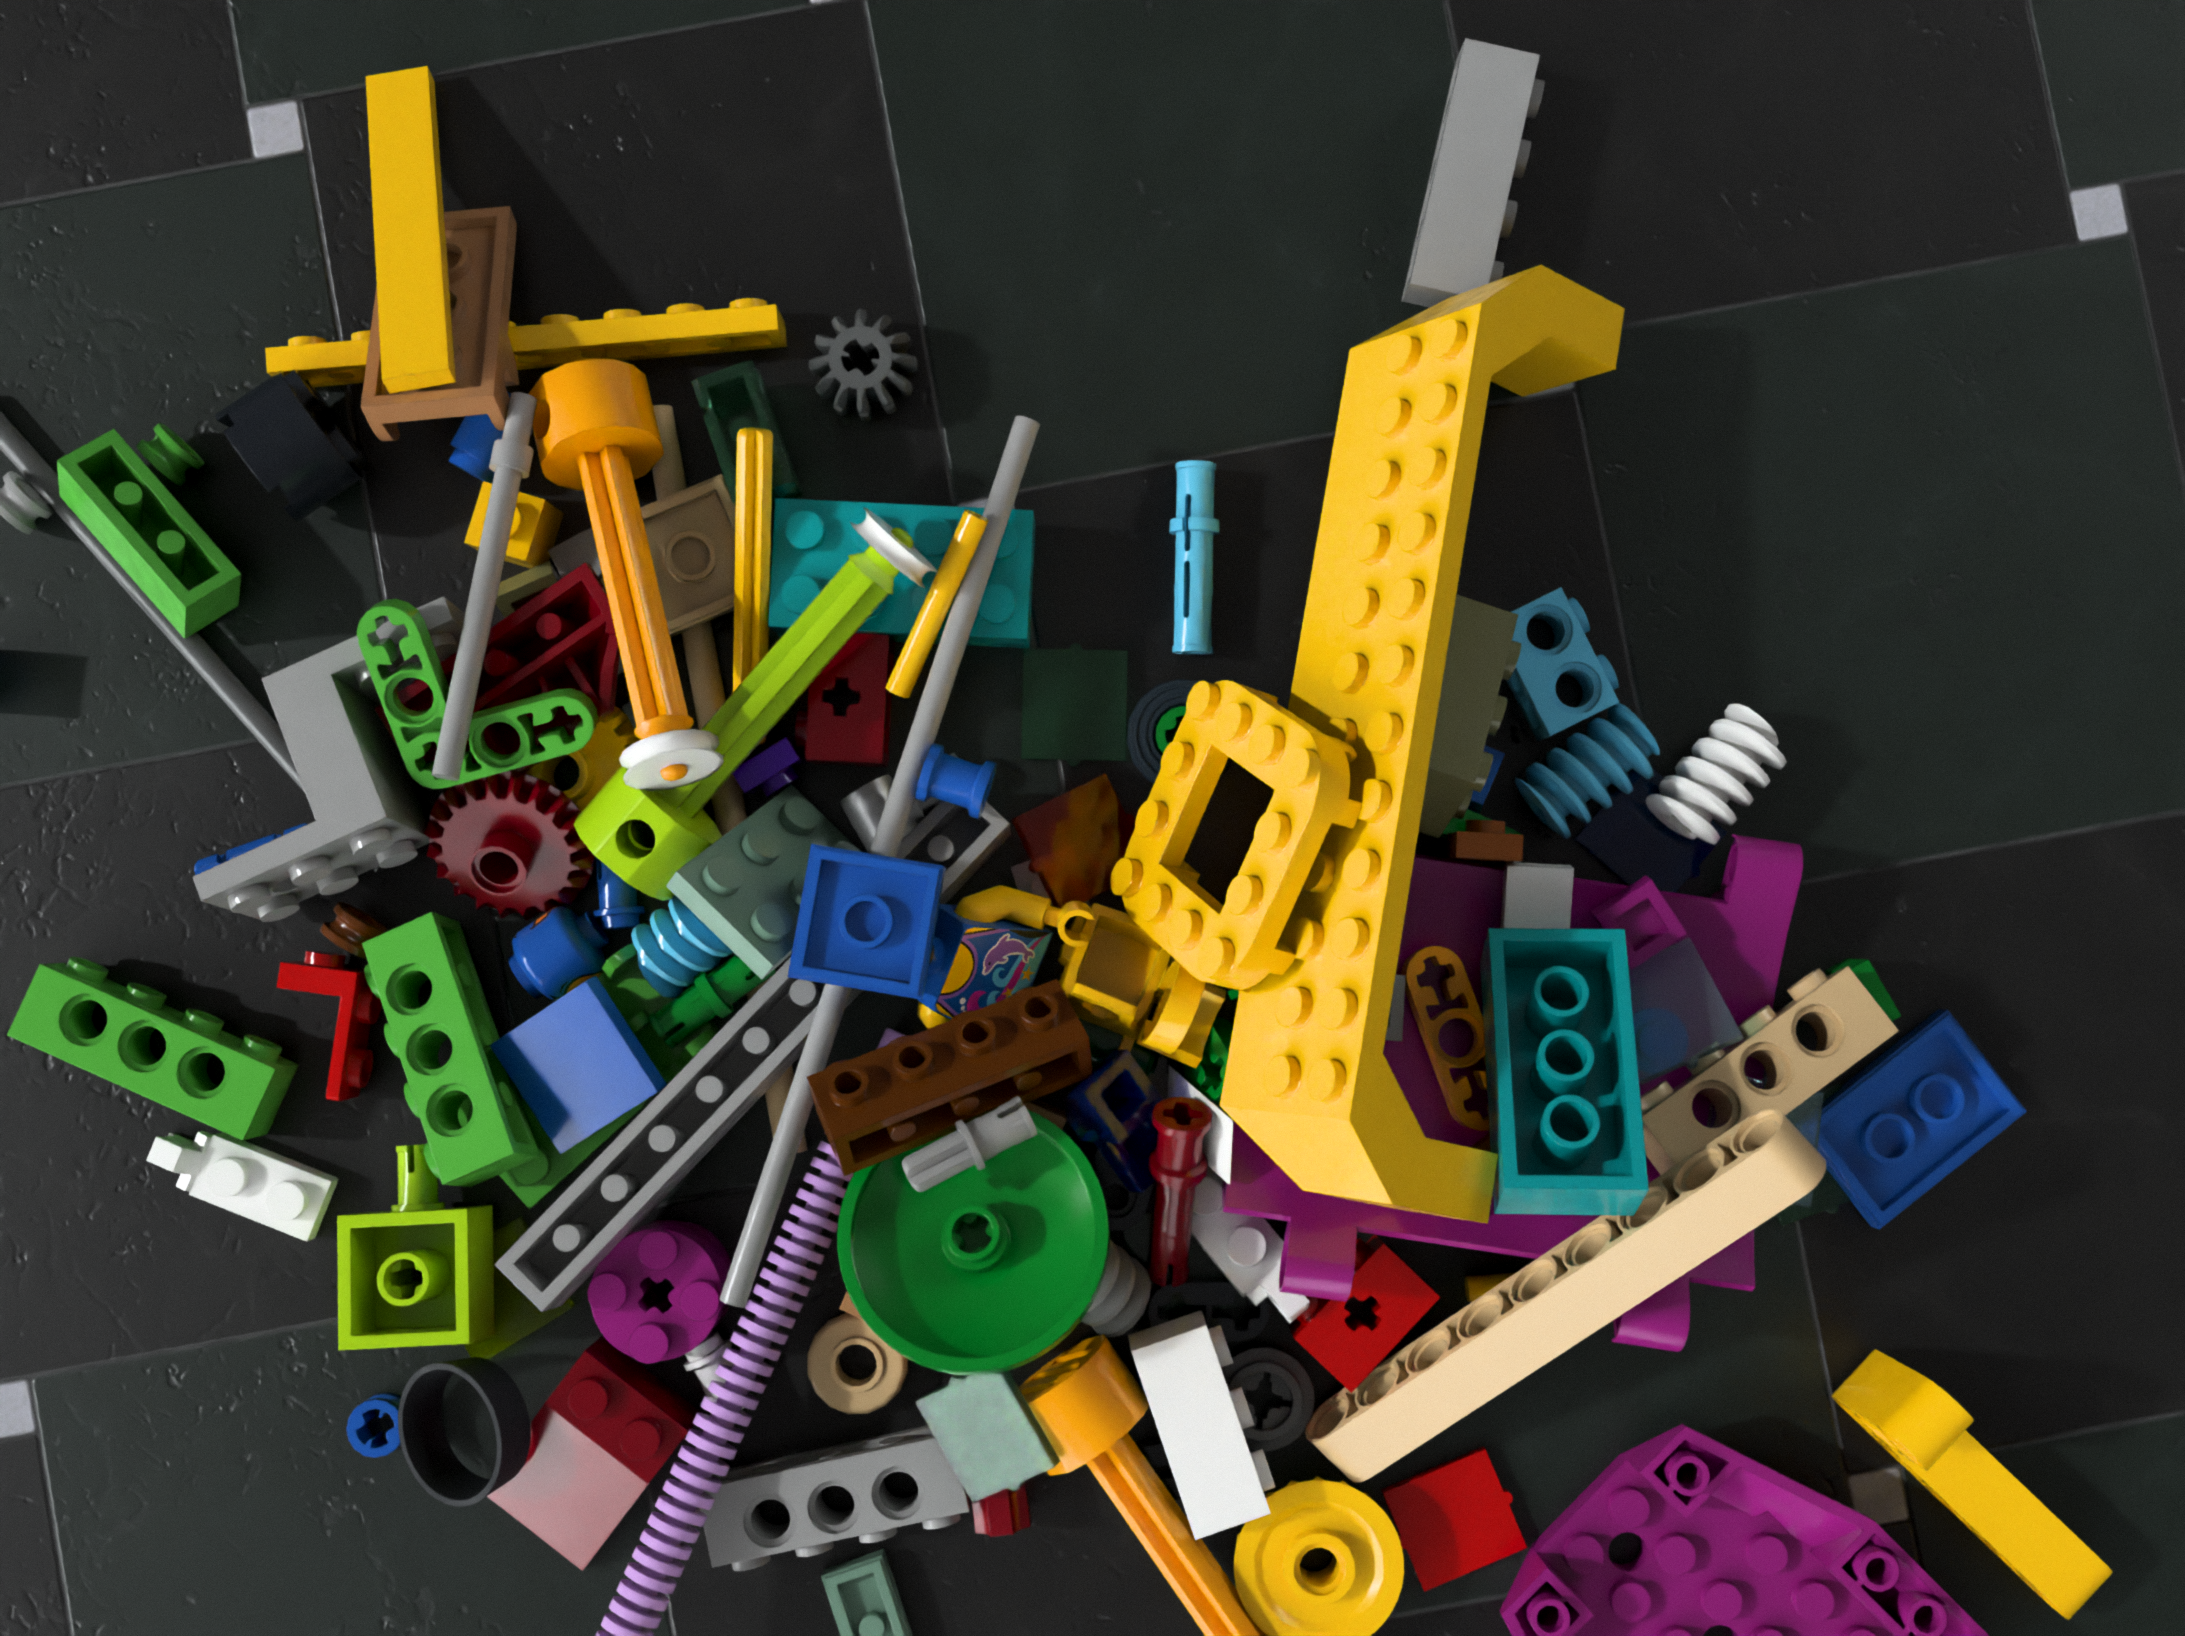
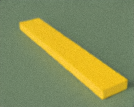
M428 66L365 76L382 381L389 394L456 383L435 81Z

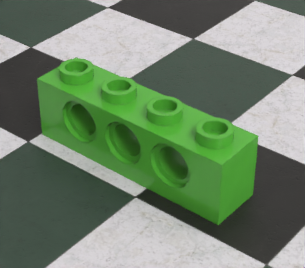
M430 912L363 942L362 945L369 963L364 968L365 978L371 991L381 1000L388 1021L384 1025L385 1038L391 1051L401 1060L408 1081L404 1085L405 1099L411 1111L421 1120L428 1141L424 1145V1155L432 1173L441 1180L442 1185L472 1187L540 1157L518 1090L489 1046L500 1038L460 922ZM430 979L432 984L431 996L427 1003L420 1007L418 1000L419 991L422 985ZM450 1038L452 1054L448 1062L441 1067L438 1060V1052L442 1043ZM469 1097L473 1105V1113L470 1121L462 1128L458 1120V1111L462 1102Z
M70 957L68 963L39 964L7 1036L242 1141L268 1134L299 1064L280 1056L282 1051L280 1045L256 1035L245 1034L244 1038L241 1039L222 1030L225 1022L207 1012L187 1008L185 1013H182L164 1005L167 996L151 987L132 982L128 983L127 987L108 980L106 977L109 970L90 960ZM98 1003L102 1005L107 1014V1024L102 1033L97 1031L92 1021V1014ZM155 1029H158L163 1034L166 1041V1050L160 1060L153 1055L150 1049V1037ZM213 1054L220 1058L225 1068L224 1079L219 1086L210 1080L207 1073L208 1061Z

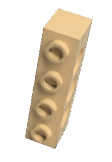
M1849 966L1828 976L1820 968L1812 971L1787 989L1793 1001L1775 1013L1767 1005L1740 1023L1736 1029L1743 1037L1724 1051L1719 1043L1716 1042L1687 1062L1685 1066L1692 1074L1673 1089L1664 1080L1640 1097L1645 1154L1660 1175L1761 1109L1769 1107L1778 1108L1784 1115H1787L1899 1031ZM1798 1020L1807 1022L1815 1030L1817 1046L1814 1051L1805 1048L1799 1042L1796 1035ZM1747 1057L1757 1059L1764 1066L1767 1073V1082L1764 1089L1753 1086L1746 1078L1744 1065ZM1696 1094L1707 1097L1716 1109V1120L1711 1128L1700 1124L1693 1114L1692 1102Z

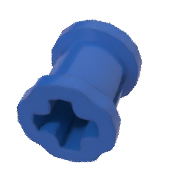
M933 743L921 770L915 798L926 802L930 797L968 809L969 817L980 819L992 788L997 763L989 760L983 765L972 763L946 754L943 745Z

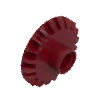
M512 770L448 787L443 791L430 811V818L424 832L429 837L427 857L435 859L438 865L437 878H447L453 884L454 897L465 894L475 901L476 911L488 906L497 909L501 919L511 913H521L528 921L538 912L544 911L546 913L553 907L561 906L565 903L571 905L579 892L586 887L595 864V856L581 840L574 826L577 816L582 812L578 806L552 784L538 777Z

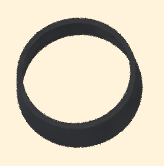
M468 1357L433 1363L415 1372L403 1390L398 1410V1430L401 1447L408 1466L417 1481L437 1500L457 1507L473 1505L513 1479L524 1466L531 1441L529 1414L524 1398L516 1383L499 1365L481 1357ZM453 1373L462 1376L472 1384L483 1398L491 1414L497 1440L496 1463L491 1479L480 1477L468 1470L456 1457L447 1440L442 1421V1398L446 1384Z

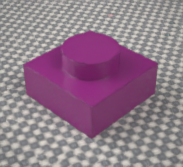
M1647 875L1590 911L1602 929H1625L1628 967L1631 970L1688 934L1652 879Z

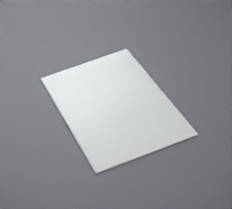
M1169 1065L1168 1098H1193L1203 1102L1210 1108L1213 1114L1210 1131L1204 1135L1202 1152L1206 1155L1208 1166L1230 1185L1233 1120Z

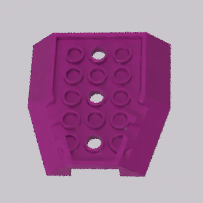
M1680 1424L1631 1448L1614 1459L1532 1543L1499 1610L1512 1636H1703L1709 1628L1717 1625L1729 1627L1732 1636H1989L1872 1518L1684 1424ZM1626 1532L1638 1535L1641 1547L1639 1554L1633 1561L1626 1564H1617L1610 1560L1608 1553L1609 1545L1617 1535Z

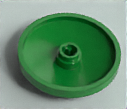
M1028 1110L1036 1127L1037 1135L1017 1145H1013L985 1161L986 1167L980 1171L973 1165L924 1192H917L913 1189L902 1168L903 1159L943 1138L940 1137L856 1171L849 1182L842 1201L837 1229V1252L845 1287L858 1313L871 1330L893 1350L921 1366L939 1372L969 1376L995 1374L1023 1366L1043 1356L1062 1342L1082 1321L1100 1289L1109 1256L1110 1229L1106 1202L1099 1180L1090 1162L1075 1142L1058 1126L1031 1110Z

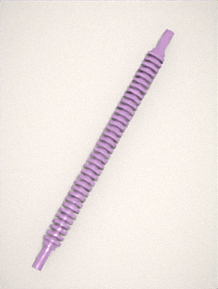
M886 1028L877 1049L905 1035ZM820 1141L817 1149L828 1154L826 1161L814 1156L810 1163L811 1166L821 1170L819 1176L817 1177L806 1172L803 1181L814 1185L812 1192L799 1188L796 1197L807 1201L805 1207L803 1208L792 1203L788 1211L800 1217L799 1221L796 1224L785 1219L781 1227L792 1233L790 1239L778 1235L774 1242L775 1245L785 1249L784 1254L781 1255L770 1251L767 1260L778 1267L776 1271L763 1267L759 1275L770 1281L769 1287L756 1283L752 1290L754 1294L762 1297L763 1300L760 1303L748 1299L745 1309L756 1315L754 1319L741 1315L737 1323L742 1328L748 1330V1333L746 1335L734 1331L730 1341L741 1348L738 1351L727 1347L723 1354V1358L734 1364L731 1367L719 1363L715 1374L726 1381L723 1383L711 1380L708 1387L711 1393L719 1397L715 1399L704 1396L700 1406L711 1414L707 1415L697 1412L693 1423L703 1429V1432L689 1429L685 1440L696 1447L682 1445L678 1457L686 1461L688 1465L674 1462L670 1473L680 1479V1481L671 1478L665 1481L663 1490L673 1496V1498L659 1495L655 1507L665 1514L651 1512L647 1523L656 1530L648 1528L643 1530L640 1541L647 1546L636 1545L632 1557L639 1563H628L624 1574L631 1580H620L617 1592L622 1596H613L609 1604V1609L613 1613H605L601 1622V1626L605 1630H598L595 1636H654V1633L649 1628L655 1629L659 1626L662 1616L656 1611L662 1612L666 1610L669 1598L664 1594H673L677 1586V1582L670 1576L681 1577L685 1568L677 1559L688 1560L692 1552V1548L684 1542L696 1543L700 1532L691 1525L702 1527L707 1519V1515L697 1509V1507L711 1510L715 1501L711 1495L704 1491L719 1492L722 1482L712 1476V1474L726 1476L730 1465L719 1458L733 1460L737 1449L727 1443V1440L741 1443L745 1433L734 1425L738 1424L748 1427L752 1419L751 1415L741 1409L744 1407L756 1410L759 1399L750 1395L749 1392L753 1391L763 1394L767 1386L765 1382L756 1378V1376L759 1374L771 1377L774 1367L763 1362L764 1358L778 1361L781 1351L771 1346V1343L773 1341L785 1345L789 1337L786 1333L778 1330V1327L781 1325L790 1329L793 1328L796 1319L785 1314V1312L789 1309L799 1313L803 1303L792 1298L795 1292L807 1297L810 1290L809 1286L799 1282L801 1276L814 1281L817 1271L806 1265L809 1260L821 1265L825 1255L814 1250L815 1245L817 1244L828 1249L832 1240L821 1235V1232L825 1228L835 1233L838 1228V1223L828 1219L830 1212L836 1215L840 1214L841 1206L836 1204L835 1201L838 1196L844 1198L847 1189L842 1188L844 1181L850 1182L853 1173L847 1176L843 1175L831 1145L824 1141Z

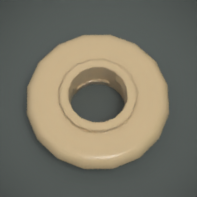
M847 1312L828 1320L814 1335L807 1353V1375L815 1393L829 1407L846 1414H868L886 1406L901 1391L908 1373V1359L889 1347L871 1330L864 1320ZM862 1345L873 1352L877 1367L870 1377L854 1379L842 1371L839 1364V1355H841L845 1347Z

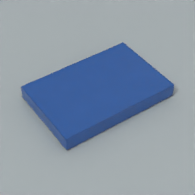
M1938 1009L1793 1125L1826 1160V1170L1870 1227L1880 1230L2027 1111L1949 1010Z

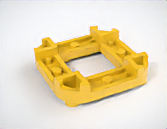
M1229 680L1217 681L1213 684L1199 681L1189 692L1186 702V713L1173 741L1163 752L1161 769L1148 799L1138 810L1135 829L1128 843L1124 858H1121L1112 870L1110 886L1115 895L1122 896L1124 907L1130 918L1193 977L1202 982L1250 993L1251 987L1263 980L1269 973L1283 976L1296 956L1294 952L1279 941V938L1331 823L1351 829L1355 827L1362 803L1348 799L1350 790L1349 763L1357 757V753L1346 741L1325 735L1276 703L1278 697ZM1229 757L1274 789L1275 792L1266 812L1256 824L1254 839L1238 875L1228 887L1226 902L1223 906L1197 884L1200 874L1186 863L1184 858Z

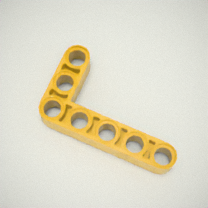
M1874 1349L1831 1395L1846 1413L2040 1598L2065 1619L2070 1620L2113 1573L2106 1563L1966 1431L1974 1422L1972 1416L1929 1378Z

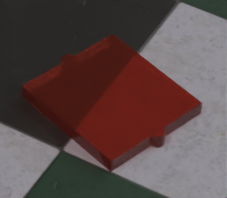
M1106 773L1011 819L1032 861L1028 866L1030 872L1038 874L1053 906L1061 908L1070 901L1085 902L1110 889L1112 870L1115 864L1121 858H1124L1134 831L1132 828L1134 817L1130 814H1125Z

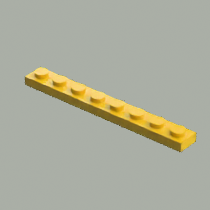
M759 298L737 299L730 302L729 308L705 310L699 304L682 303L669 306L666 309V314L642 316V313L637 310L614 309L605 312L603 319L579 321V318L573 315L553 314L542 317L540 324L516 326L512 321H509L508 337L515 356L517 370L557 367L586 359L627 361L787 347L785 321L777 305H767V301ZM371 330L358 331L351 334L350 341L328 342L325 338L317 336H297L288 339V346L265 348L267 373L273 376L282 370L287 375L296 370L304 380L308 379L314 387L364 383Z

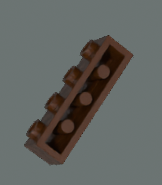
M1055 979L1037 987L1023 988L1009 998L976 1011L962 1012L948 1022L917 1034L898 1037L884 1047L851 1060L834 1062L823 1071L807 1076L817 1115L844 1176H847L957 1131L955 1122L959 1120L966 1124L977 1117L997 1109V1107L1016 1096L1020 1097L1022 1103L1025 1104L1093 1076L1089 1036L1059 981Z

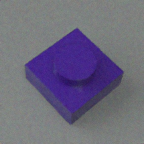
M785 737L740 765L733 773V776L744 793L755 794L762 789L766 798L797 781L799 776L794 769L807 760H805V756L800 748H796L795 740Z

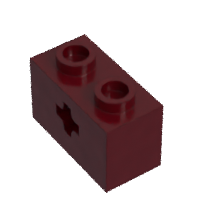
M855 633L810 684L808 711L798 710L795 727L796 748L805 749V760L812 764L888 768L892 693L885 687L894 669L895 642L890 635ZM843 684H848L849 689L856 696L860 697L858 704L848 705L846 716H841L840 710L829 703L831 696L841 695Z

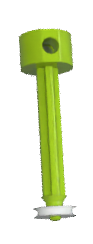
M863 507L866 511L865 520L859 524L852 522L850 524L869 544L864 552L848 555L849 559L701 729L718 736L720 744L715 751L722 754L724 760L719 770L709 777L690 785L668 790L648 791L634 789L625 785L623 776L628 769L621 766L577 816L574 823L579 837L594 856L627 884L642 893L662 901L671 900L674 897V894L666 885L676 871L722 837L718 827L704 811L703 807L889 594L893 595L894 578L899 572L925 588L922 583L924 574L929 571L938 573L937 569L913 546V539L905 530L898 527L892 528L875 513ZM642 821L649 824L653 829L655 839L646 833Z

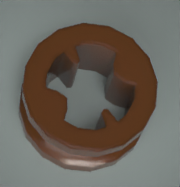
M338 901L333 909L336 913L335 920L324 922L320 931L326 938L342 949L360 958L367 959L362 943L388 930L369 914L350 904Z

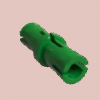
M735 954L712 972L701 971L693 977L695 984L659 1010L648 1015L649 1021L659 1037L666 1034L667 1037L664 1038L665 1044L674 1049L679 1045V1042L718 1015L724 1019L734 1011L733 1003L773 976L778 969L776 967L761 980Z

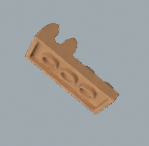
M510 206L444 212L456 383L389 394L381 375L376 285L361 409L372 431L379 440H398L400 432L397 422L488 414L497 430H504L510 402L505 386L519 385L516 360L508 337L517 223Z

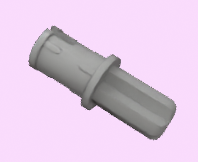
M1016 1096L997 1107V1109L977 1117L966 1124L962 1120L955 1122L957 1131L906 1156L902 1161V1168L912 1188L917 1192H924L975 1165L978 1171L986 1167L985 1161L1013 1145L1036 1136L1037 1130L1025 1105L1023 1106L1020 1097Z

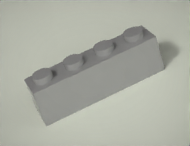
M1465 38L1453 69L1402 302L1430 308L1449 297L1502 279L1504 262L1495 261L1494 259L1499 238L1508 240L1516 217L1518 202L1508 200L1512 178L1522 179L1530 154L1531 141L1521 139L1526 118L1535 119L1544 91L1545 81L1535 78L1539 54Z

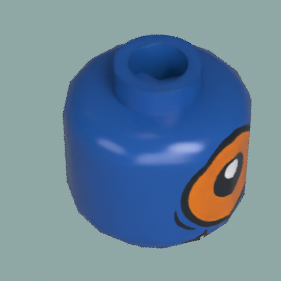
M556 906L518 931L512 940L514 954L508 958V963L517 980L531 996L538 999L544 995L556 1001L594 976L599 977L603 973L602 967L606 960L602 947L609 943V939L591 913L585 912L578 916L574 911L564 906Z

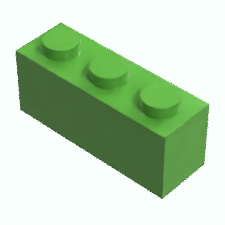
M115 429L57 460L59 496L184 639L239 606L241 573Z

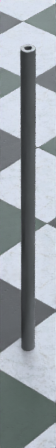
M0 411V450L304 792L279 724L197 632L186 639L182 637L59 496L58 475ZM378 866L372 870L378 874L387 868Z

